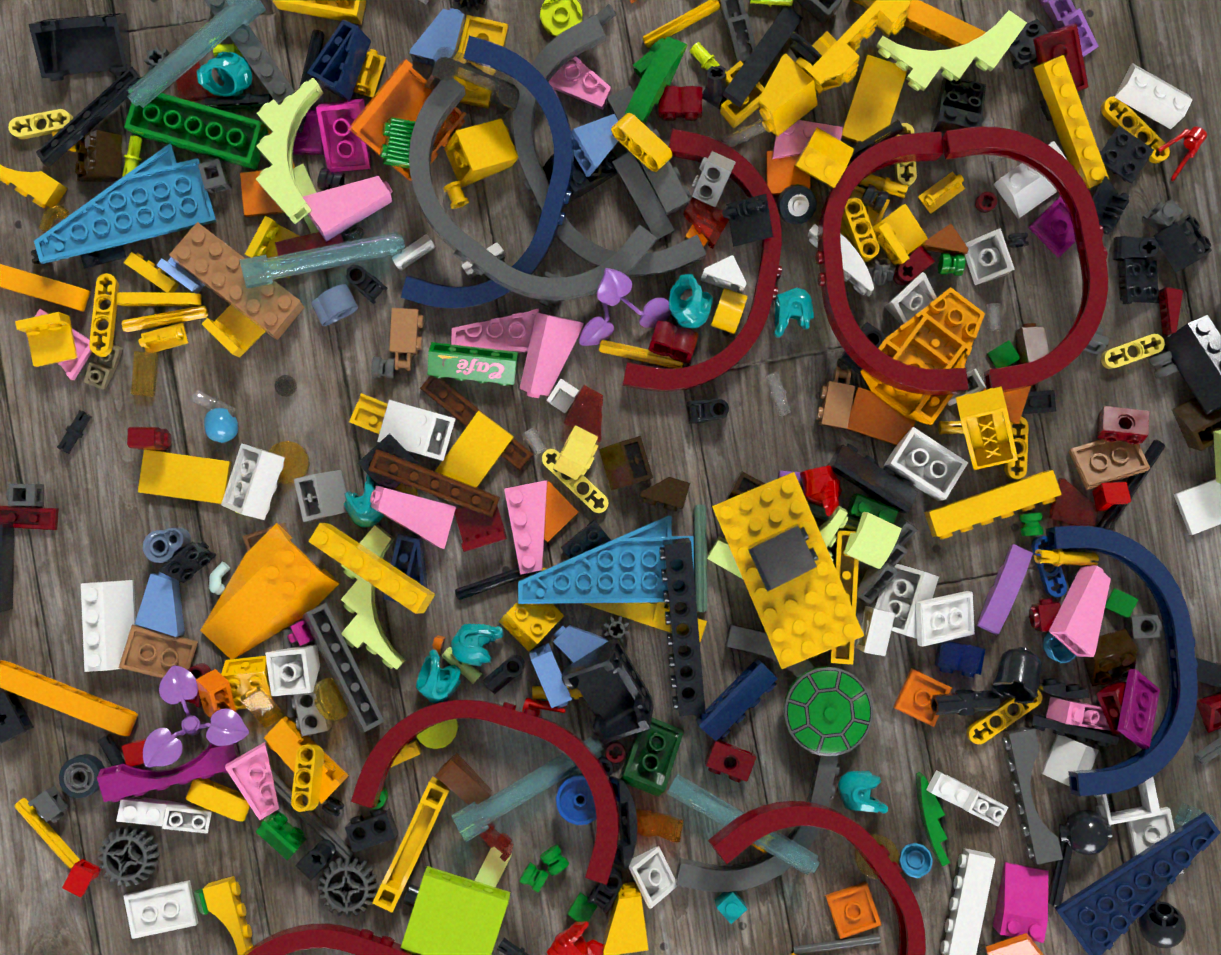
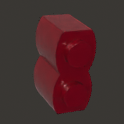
M666 86L659 101V117H662L665 121H674L678 117L685 118L686 121H696L698 118H701L703 87Z
M657 321L648 350L657 355L669 356L679 362L690 363L699 334L690 328H678L668 321Z
M159 427L128 428L127 445L131 449L167 450L171 445L172 436L167 429H160Z

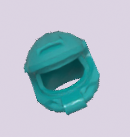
M233 52L218 53L216 58L208 60L206 64L201 65L200 69L196 71L198 83L210 93L219 96H239L252 82V67L245 58ZM213 68L217 69V73L224 82V86H220L214 81L212 77Z
M693 274L680 275L670 291L669 309L672 316L676 318L682 327L698 328L707 321L710 315L713 297L708 292H702L701 286L698 285ZM692 289V296L687 300L680 299L681 294L685 290Z
M793 288L776 295L774 337L779 338L783 335L789 319H796L798 326L804 330L808 329L810 320L814 318L810 294L804 289Z
M368 474L366 475L362 496L350 491L344 493L346 499L344 506L352 521L360 527H373L385 516L371 508V494L376 489V486L379 485Z
M464 624L451 641L452 654L458 661L481 667L482 663H490L491 656L483 646L504 636L503 630L499 626Z
M434 649L429 652V655L424 660L417 678L416 688L431 703H441L448 701L460 685V668L456 665H449L444 669L440 668V657L437 650Z
M869 770L846 772L838 783V791L844 808L855 811L886 813L888 811L887 805L870 796L871 789L876 788L881 783L880 777L872 775Z

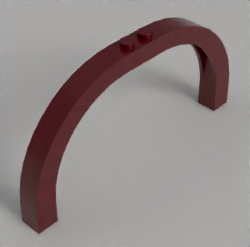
M983 126L946 131L942 137L945 160L974 155H996L1019 161L1036 170L1054 186L1063 199L1071 217L1082 273L1081 304L1071 329L1064 339L1045 356L1029 363L989 369L983 373L986 390L1002 387L1003 392L1023 389L1051 377L1068 366L1086 348L1097 331L1105 310L1108 294L1106 262L1108 253L1102 241L1103 227L1099 225L1094 201L1083 179L1075 168L1051 146L1028 134L1000 127Z
M672 129L669 143L672 157L702 163L703 158H708L713 151L736 162L729 178L743 190L748 198L767 194L773 237L762 240L761 260L751 310L741 332L727 348L702 363L677 369L654 368L627 362L623 386L656 392H673L694 388L716 379L735 366L750 350L763 330L772 300H775L778 294V287H775L776 279H780L782 273V266H779L782 247L780 217L772 193L762 176L745 157L726 144L708 136Z
M941 132L912 133L892 137L872 146L859 155L845 169L835 188L831 189L826 198L819 220L817 235L818 251L815 256L816 264L819 265L820 269L817 280L822 290L824 309L832 331L842 348L858 366L884 384L899 390L923 395L961 394L969 390L966 368L925 369L907 365L882 352L866 337L855 321L846 297L840 230L847 201L855 187L862 180L889 165L904 162L936 161L944 153Z
M453 700L427 706L410 714L393 726L379 740L363 765L351 802L374 808L377 807L389 769L401 750L419 733L438 723L457 718L481 719L542 738L565 752L578 766L587 780L595 802L597 830L585 878L605 885L608 883L619 839V812L613 786L599 759L580 738L557 723L536 716L537 712L525 708L523 712L516 710L517 705L508 702L500 705L481 700Z
M805 801L775 802L744 813L708 840L719 857L728 864L758 839L788 827L814 826L831 830L844 836L861 854L892 900L899 925V948L897 955H925L926 939L922 914L912 890L901 875L902 869L895 861L892 862L889 859L890 852L884 845H879L863 827L842 813L817 803Z
M307 924L288 928L270 935L255 944L243 955H286L311 948L337 949L354 955L421 954H411L402 949L401 944L394 942L393 938L375 936L368 929L358 930L335 924Z

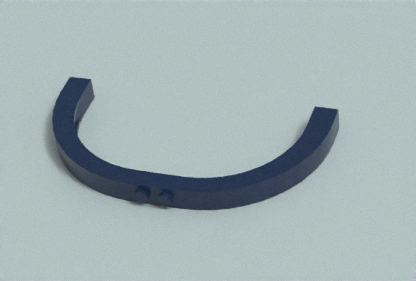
M469 36L463 58L466 61L503 72L525 86L541 106L552 133L554 144L553 172L539 224L529 247L512 266L518 271L532 275L546 257L554 241L558 226L563 225L566 215L563 212L564 205L569 204L572 191H569L574 164V144L567 113L555 90L531 63L503 46ZM406 276L401 298L433 307L465 308L493 301L511 291L493 280L474 286L454 287L436 284L413 276Z
M1092 526L1047 528L1046 536L1048 537L1047 547L1049 550L1085 549L1096 551L1113 557L1128 566L1143 580L1151 591L1163 620L1169 670V699L1163 720L1151 739L1150 748L1141 749L1126 761L1107 768L1068 771L1070 794L1090 796L1117 793L1142 784L1162 770L1176 755L1190 730L1197 704L1198 686L1196 669L1198 662L1195 658V638L1192 632L1189 611L1179 586L1164 564L1154 554L1133 539L1115 531Z

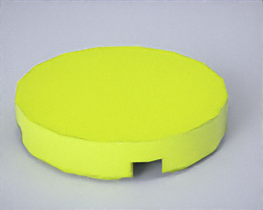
M545 0L540 11L542 26L547 33L554 37L582 22L583 12L577 0Z
M451 719L438 723L419 733L416 737L420 743L428 748H444L456 737L458 721L457 719Z

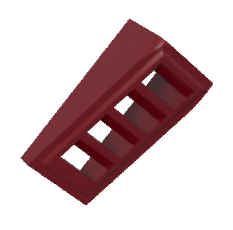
M1165 287L1159 290L1158 295L1162 333L1168 336L1177 332L1183 290Z

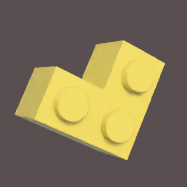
M575 425L553 469L577 480L580 474L585 475L594 460L593 456L598 448V445L595 443L598 437Z

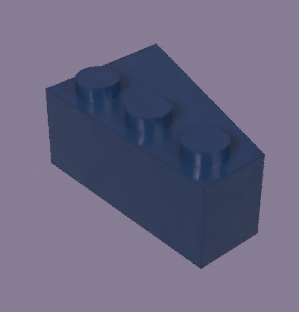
M343 19L307 73L321 87L350 101L371 40L358 26Z
M398 534L391 565L428 589L423 539ZM384 593L383 599L397 602Z

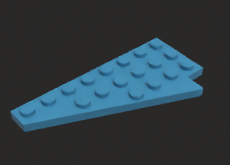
M168 144L34 240L40 263L45 264L190 229L197 222L201 225L217 222L209 193L204 188L198 166L200 164L199 159L196 158L177 163L171 144Z
M666 516L518 581V604L664 602L663 590H667L666 582H662L661 569L665 568L664 560H660L659 547H663L662 540L689 538L692 546L694 569V536H672V516ZM678 558L671 562V566L674 568L682 564V560ZM677 580L673 583L672 587L680 589L684 582Z

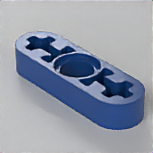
M1038 536L1033 539L1031 548L1034 555H1041L1036 554L1035 551L1039 549L1038 545L1041 544V540L1042 542H1048L1047 536ZM1036 563L1045 592L1052 597L1063 596L1067 591V584L1061 566H1054V570L1048 573L1044 570V563ZM1058 575V577H1053L1054 582L1060 584V587L1057 589L1058 592L1051 590L1054 582L1053 579H1047V576Z

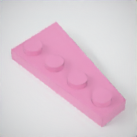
M539 309L452 328L451 344L513 352H528L536 312L539 313Z
M547 480L504 489L520 574L543 570Z

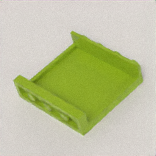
M427 866L401 948L411 954L418 953L421 955H491L511 892Z

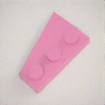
M576 56L564 64L549 81L553 89L602 110L607 102V97L610 96L612 91L606 82L586 67Z
M798 120L781 135L775 136L772 159L801 155L817 127L841 141L843 127Z
M39 309L35 317L46 315L49 313L42 309ZM72 328L78 357L58 362V365H61L70 380H75L92 354V351L89 348L90 339Z
M265 742L225 764L227 772L259 820L279 809Z

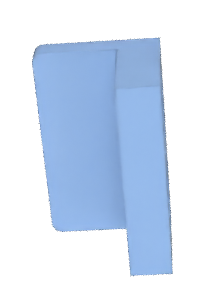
M161 258L157 264L158 267L194 293L199 294L205 286L176 264L172 258L168 262Z

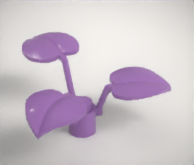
M605 268L603 278L597 289V298L603 305L605 317L604 319L599 316L595 317L585 325L579 337V344L582 346L598 345L601 340H608L614 326L611 322H608L609 313L607 305L615 306L621 299L638 315H642L639 319L641 326L654 328L657 321H666L671 315L669 301L665 298H655L644 306L643 311L639 310L624 297L632 288L630 278L620 271Z
M174 665L161 680L159 693L161 698L169 704H177L181 701L187 717L182 721L181 731L171 734L167 728H159L147 737L143 748L144 764L149 768L167 766L176 762L180 758L183 749L181 741L175 738L179 735L186 733L191 736L197 735L201 730L209 727L206 733L207 740L217 746H227L245 738L249 734V730L241 717L231 709L218 710L211 716V723L201 724L196 716L191 715L185 700H191L197 696L196 678L187 669Z

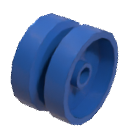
M574 774L566 778L559 787L556 796V805L560 815L567 822L575 825H587L597 819L595 802L584 775ZM579 795L585 798V801H582L581 804L577 802V796Z

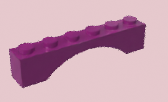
M210 743L196 758L175 768L142 770L120 764L100 769L97 780L103 801L118 802L130 795L141 796L150 790H164L173 784L179 783L183 785L191 782L192 779L200 777L207 779L214 776L215 773H228L225 764L238 758L240 755L236 743L227 746H217Z

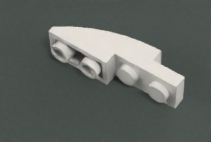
M814 224L809 230L808 237L811 244L818 248V226ZM840 234L844 281H850L855 285L854 289L861 295L866 294L870 297L874 286L867 266L851 243Z
M937 770L926 789L930 793L998 827L1008 809L1006 805Z
M145 797L144 800L124 798L120 801L116 821L162 826V829L208 833L212 811L167 800Z

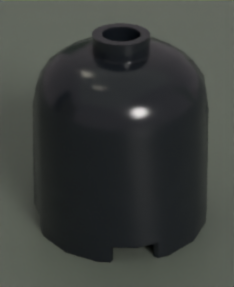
M1025 647L1007 650L1000 657L993 679V692L1005 699V695L1015 698V703H1033L1034 698L1037 697L1042 673L1041 660Z

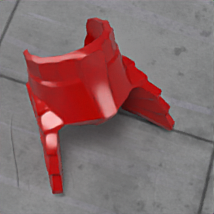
M822 466L800 472L804 496L807 502L818 506L823 504L826 515L831 516L839 506L838 497L842 492L840 480L837 479L832 467Z
M587 921L575 922L570 928L555 936V940L547 950V954L604 955V944L594 939L586 942L581 934L588 927L589 923Z

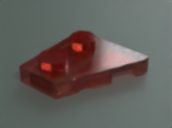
M194 55L172 58L179 97L181 99L193 102L205 100L206 97H223L210 93L198 83L196 71L200 69L201 65Z
M692 197L683 215L694 225V229L699 235L703 234L709 241L708 246L713 249L729 219L723 217V210L718 207L711 206Z
M583 385L563 423L571 428L576 425L597 436V442L600 443L602 440L603 395Z
M1059 478L1058 485L1062 495L1055 497L1056 501L1052 503L1049 519L1076 526L1094 527L1098 514L1096 505L1066 479Z
M480 817L474 824L473 830L491 848L495 847L503 853L500 858L505 862L510 857L513 849L512 839L503 832L500 834L494 829L495 825L490 820H484Z

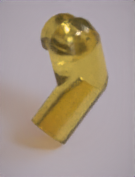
M56 205L47 209L42 216L38 228L47 232L51 229L55 219H65L69 216V211L62 205Z

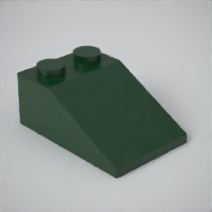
M652 718L650 729L635 734L619 779L623 780L627 785L659 797L665 792L684 730Z

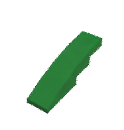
M667 36L646 69L625 114L631 113L640 121L647 122L654 104L658 105L666 85L670 86L688 46L686 43Z
M921 772L916 773V788L921 820L936 860L943 867L950 863L940 844L948 839L938 821L945 814L936 796L926 790L929 785L926 777Z

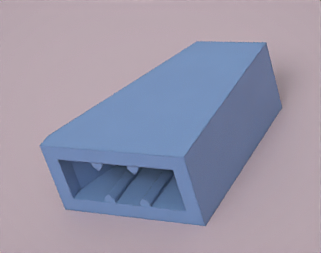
M442 9L410 49L409 54L412 61L453 71L466 20L465 15L458 9Z
M615 114L572 130L574 156L586 177H589L618 142L611 131L612 126L618 122Z
M161 572L150 574L135 624L174 637L184 635L185 629L179 581Z
M568 625L566 628L561 626L554 633L556 638L553 642L574 663L610 640Z
M549 643L529 651L530 659L551 708L566 706L572 698L568 688L562 681V673Z

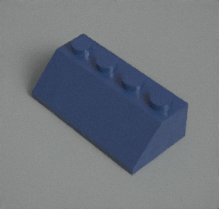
M756 658L705 709L706 714H701L696 719L699 727L715 741L719 738L721 740L724 739L731 731L729 728L734 723L738 724L746 716L744 712L749 707L754 708L761 701L760 696L765 691L769 693L776 686L777 683L775 681L778 678Z

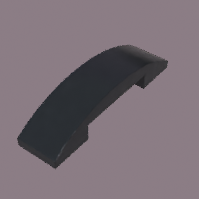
M610 776L609 779L618 802L620 840H618L614 863L625 869L629 867L636 847L637 814L632 795L625 782Z

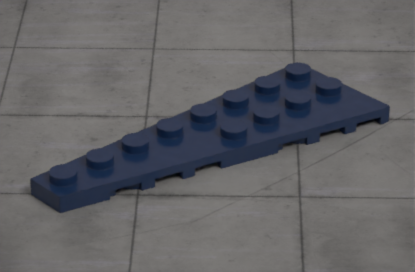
M1203 812L1062 902L1061 906H1056L1055 909L1088 955H1102L1107 949L1110 950L1114 946L1113 943L1119 936L1129 930L1128 927L1137 917H1141L1162 895L1161 892L1170 883L1173 884L1176 880L1175 877L1184 868L1187 869L1191 865L1192 859L1201 850L1204 851L1221 832L1210 817Z

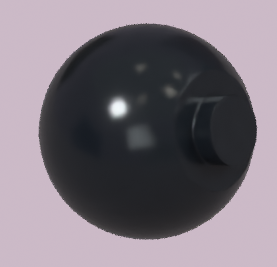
M1091 810L1076 811L1068 817L1066 824H1059L1061 842H1068L1074 851L1083 855L1100 853L1108 845V839H1112L1111 825H1106L1105 819Z
M1155 902L1139 917V929L1145 940L1153 946L1172 948L1184 939L1186 922L1181 912L1171 904Z

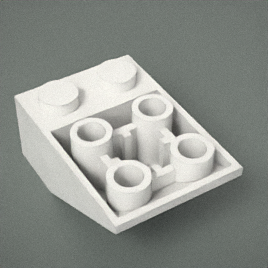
M389 400L377 442H380L390 433L407 451L443 461L455 418Z

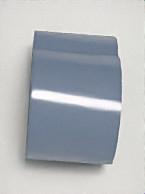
M346 284L328 289L311 302L322 326L331 325L351 315L358 309V305Z
M168 528L153 531L143 541L144 554L153 562H168L191 543V535L184 528Z

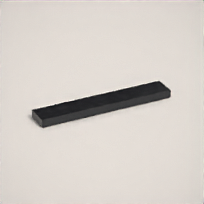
M785 5L722 95L740 108L787 42L790 33L794 32L803 17Z
M130 67L38 149L36 153L41 162L49 168L136 90V86L140 87L145 81L138 71Z

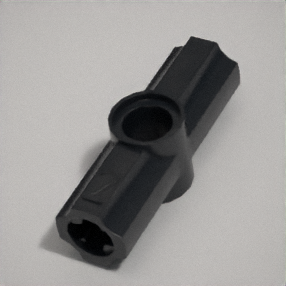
M962 689L956 690L955 693L933 695L932 699H930V705L935 715L956 713L958 715L970 716L978 711L998 710L1000 697L993 690L973 691Z

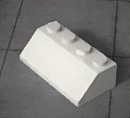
M134 580L82 583L85 672L122 669L118 667L132 624L136 625Z

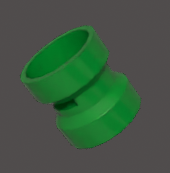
M941 253L938 262V273L941 275L953 273L954 276H962L965 268V255L956 254L951 256L949 253Z
M1042 513L1019 514L1020 522L1024 523L1021 529V536L1044 534L1043 527L1039 524L1042 520Z
M558 844L550 847L540 855L542 862L547 864L548 872L551 876L560 873L569 865L567 858L561 855V849Z
M529 862L519 882L524 885H530L532 890L538 893L549 873L545 870L537 869L535 864Z

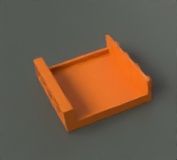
M407 59L399 64L348 128L379 156L381 145L385 144L386 136L382 135L384 122H387L391 117L416 122L423 104L435 89L412 68L413 65ZM457 107L449 114L437 134L431 154V163L437 158V150L441 145L445 147L448 144L453 130H459L465 123L463 118L467 113L461 112ZM392 166L407 180L412 181L410 168Z

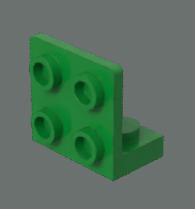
M275 811L261 822V826L255 832L288 861L307 839L300 828L293 827L287 822L288 818L283 813Z

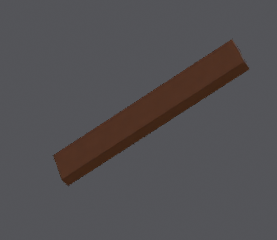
M430 375L420 387L424 393L466 427L476 413L480 411L441 378ZM514 438L501 454L503 458L519 471L534 455Z
M376 449L368 468L369 471L491 518L500 499V496L379 449Z

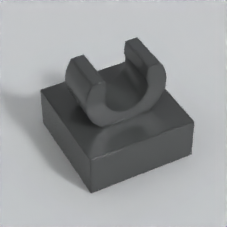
M1097 328L1096 333L1084 351L1098 355L1108 346L1109 338L1102 336V328Z

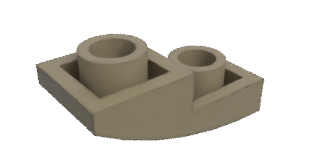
M102 341L101 345L98 346L99 350H101V347H105ZM113 344L112 352L108 356L98 357L95 355L94 361L89 362L84 382L105 390L116 370L123 348Z

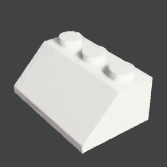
M1133 63L1130 65L1114 97L1169 129H1172L1186 115L1192 102V98L1188 94Z
M1054 141L1048 144L1067 160ZM1023 163L993 184L1018 219L1057 192L1045 177Z
M912 427L894 448L884 467L891 469L901 478L910 481L915 487L935 500L941 501L948 497L968 462Z
M241 443L221 505L242 515L265 520L266 514L270 510L273 493L277 488L279 474L284 467L285 457Z
M896 564L895 568L899 573L879 594L875 608L895 613L891 631L917 639L915 602L933 598L939 577Z

